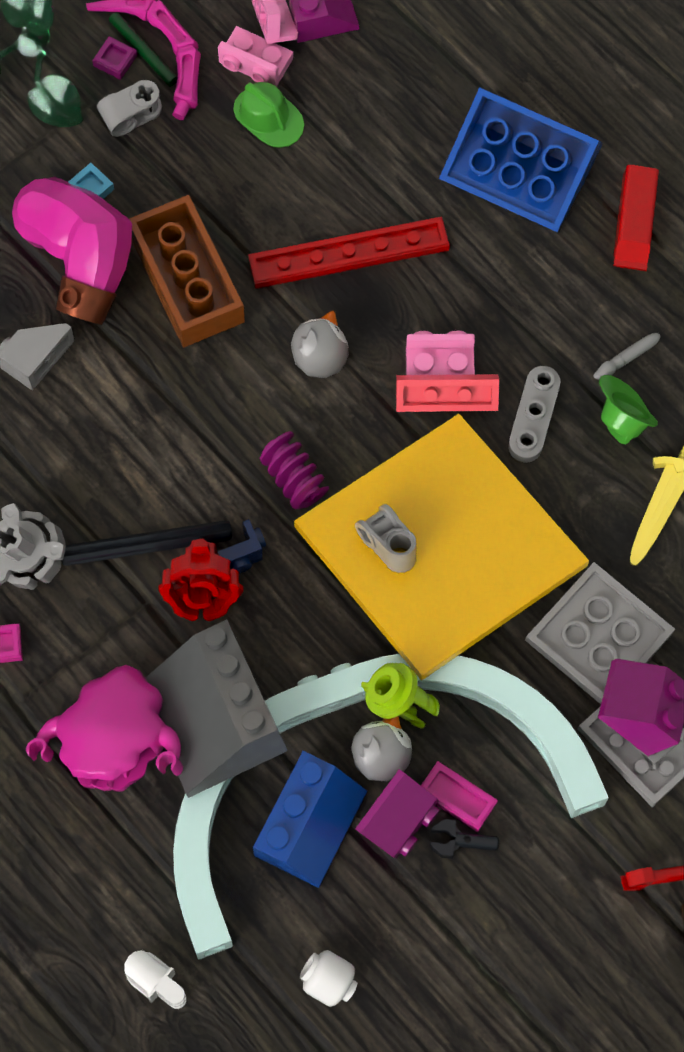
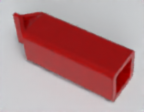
M637 165L626 166L622 179L614 247V267L647 271L659 170L656 168Z

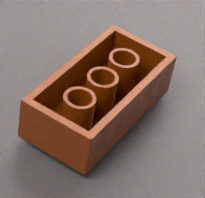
M189 195L129 218L132 223V243L183 348L245 323L244 305Z

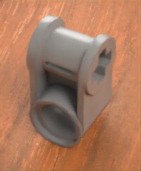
M141 80L117 93L107 95L99 101L97 109L112 136H123L133 129L159 117L162 112V104L159 99L160 92L154 82Z
M382 504L379 506L377 513L365 521L359 520L355 523L356 531L362 541L379 556L390 570L397 573H405L414 567L416 562V537L402 523L389 505ZM397 548H403L407 551L404 553H398L393 550Z

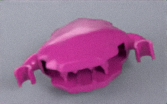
M128 665L116 667L102 677L87 682L82 687L78 700L61 715L49 719L40 729L37 737L32 739L26 746V752L33 761L37 759V754L41 751L42 759L45 762H50L54 753L48 743L52 738L58 737L62 742L59 754L60 760L68 767L73 777H77L83 787L97 788L102 791L114 790L120 792L126 790L131 784L145 776L148 763L156 757V766L162 774L166 773V768L170 763H172L171 770L175 776L180 775L183 771V765L179 760L181 743L178 734L173 728L167 726L159 716L163 703L161 693L156 687L147 682L140 670Z

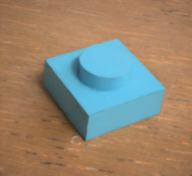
M89 163L68 181L72 185L94 192L103 199L114 190L113 182L92 163Z

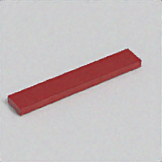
M441 216L248 254V260L254 286L257 289L449 251L450 245Z

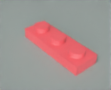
M498 374L396 375V412L498 411Z

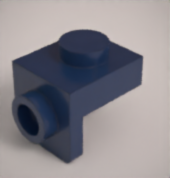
M249 519L242 522L246 541L218 551L219 556L230 560V569H236L239 574L249 570L252 564L263 560L262 548L266 547L260 528L253 529Z

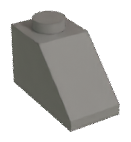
M64 323L17 330L11 338L7 337L0 344V368L33 391L74 342L71 326Z

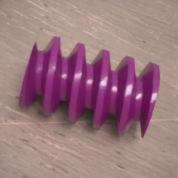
M288 431L271 440L265 446L260 456V462L262 465L268 466L267 470L270 476L276 477L275 484L283 488L284 497L291 499V507L295 510L303 509L321 499L327 493L329 487H319L325 477L322 474L314 477L311 476L317 469L316 464L312 463L304 466V463L309 459V454L306 452L300 455L296 454L301 449L302 444L300 442L289 444L294 437L293 431Z

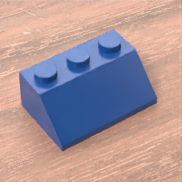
M302 751L253 846L254 856L319 888L367 794V790L336 766Z

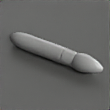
M651 333L620 352L610 361H605L594 373V378L599 380L603 375H613L616 370L654 347L660 340V334Z

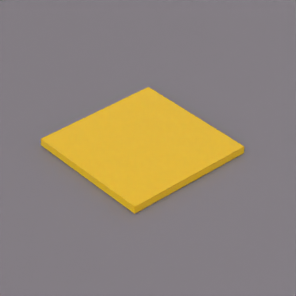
M460 414L443 423L294 521L296 530L421 681L582 571L589 564L586 556ZM382 504L389 505L402 523L416 537V562L414 567L405 573H397L390 570L379 556L362 541L356 531L355 523L359 520L365 521L377 513L379 506ZM397 548L393 551L398 553H404L407 550L403 548Z

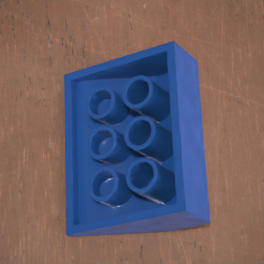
M479 87L439 179L555 232H559L603 143Z

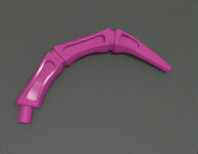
M103 0L86 3L88 11L119 12L135 15L143 21H149L153 27L160 29L167 36L176 55L178 74L174 92V101L177 105L172 115L178 120H184L189 108L195 109L198 106V74L201 53L198 51V43L160 0Z

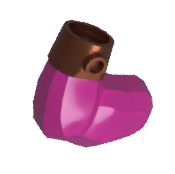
M57 177L35 179L23 187L14 200L12 215L15 229L34 247L45 249L56 258L64 260L65 276L62 275L56 310L102 325L117 295L115 291L126 270L132 245V223L130 219L92 191L72 185Z

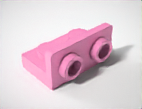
M251 0L267 44L291 41L298 38V32L286 0Z
M236 26L228 41L220 42L218 57L219 63L230 71H239L250 76L257 83L269 82L277 86L293 60V51L276 43L267 44L265 38Z
M418 331L407 335L406 375L475 374V335L467 334L464 331H451L447 334Z

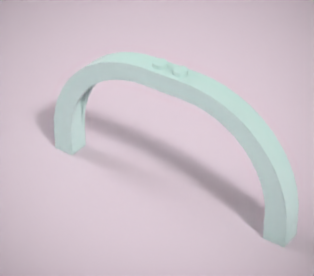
M400 654L382 656L353 666L350 663H344L334 667L330 671L331 674L320 678L317 675L305 677L297 682L298 686L265 700L281 734L301 723L366 700V692L361 687V683L369 682L372 675L381 666L387 663H404L408 667L410 666ZM463 656L455 657L422 681L417 676L418 686L423 690L443 691L472 699L495 710L518 727L536 746L546 761L571 818L605 806L609 797L584 743L560 711L537 690L498 667ZM233 777L190 798L185 793L176 824L173 853L177 897L198 960L233 947L215 896L209 864V847L215 815L222 796Z

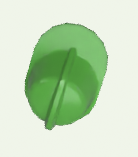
M249 82L245 86V90L236 98L233 107L235 118L268 146L277 148L288 147L297 142L303 134L304 121L302 114L283 96L277 86L269 82L254 84Z
M612 375L600 377L599 384L607 397L601 413V420L619 443L627 444L632 438L639 437L648 426L655 427L658 425V421L649 412L643 400L628 384Z

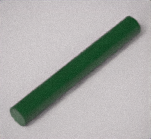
M119 12L113 13L109 18V22L137 50L141 57L169 87L175 85L178 78L176 74Z

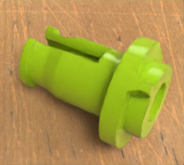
M387 663L372 675L369 682L361 683V687L366 692L365 699L369 710L381 718L391 719L399 716L410 721L415 727L424 728L425 723L417 718V709L413 706V703L433 716H438L440 705L438 700L418 686L415 672L404 663Z

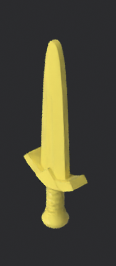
M684 446L678 458L671 456L653 458L654 469L664 468V471L645 512L631 550L630 564L633 566L638 565L646 557L684 491Z

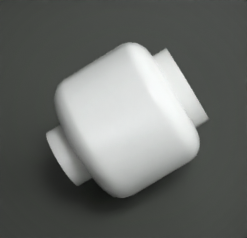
M325 950L319 955L313 953L300 974V979L303 980V990L329 1007L335 1006L341 1000L347 1002L354 994L358 982L353 980L355 975L354 966L329 950Z

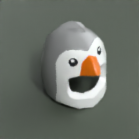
M330 311L322 318L311 319L300 324L293 334L291 350L295 365L307 376L327 378L339 373L345 366L349 355L348 342L338 327L334 311Z
M399 716L391 719H383L382 721H374L362 726L353 737L351 751L356 768L368 780L389 781L399 769L404 772L409 766L412 756V745L407 733L401 729Z

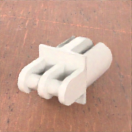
M143 950L135 951L128 956L124 970L127 980L134 988L147 997L151 1003L158 996L174 1009H180L185 1005L186 995L183 988L172 980L175 975L174 968H170L158 957Z

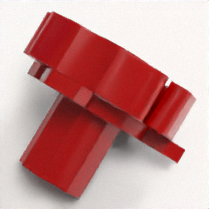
M202 538L192 540L191 545L186 548L184 555L171 560V569L167 568L163 571L162 584L158 586V591L162 595L163 600L172 606L176 615L189 621H195L198 619L199 609H203L204 620L212 621L227 613L228 608L243 593V586L239 583V572L236 569H230V560L217 555L215 543L207 542Z

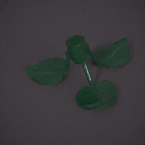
M1 0V10L5 19L14 27H22V33L18 36L17 41L0 51V58L15 49H19L25 56L37 57L34 82L37 87L30 90L27 95L31 111L41 121L53 126L70 127L80 124L83 121L80 96L75 85L67 77L59 74L47 75L41 81L43 58L46 56L43 48L50 41L48 30L54 21L52 0Z

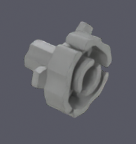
M15 503L1 508L3 520L0 521V585L8 581L18 588L35 589L37 587L36 580L29 576L18 578L14 573H32L45 560L46 563L43 568L36 572L34 576L43 583L51 582L60 571L61 560H63L66 546L61 528L50 522L49 518L40 512H21ZM34 523L45 525L50 533V542H47L45 533Z

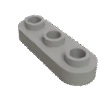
M538 366L532 369L527 376L508 444L511 456L519 462H532L542 452L561 382L558 373L551 367ZM546 378L549 384L542 385L538 382V379ZM531 408H537L541 411V413L539 415H533L530 413L529 410ZM528 438L532 441V444L526 446L520 440Z

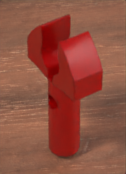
M684 865L659 870H652V867L626 872V875L620 876L623 890L636 891L642 890L649 885L684 880Z

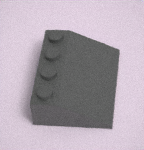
M227 619L193 635L145 678L162 695L163 703L159 716L167 726L175 730L180 739L181 754L179 760L183 765V771L178 776L188 798L288 751Z

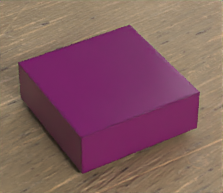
M109 36L92 60L93 66L121 80L136 59L137 50Z

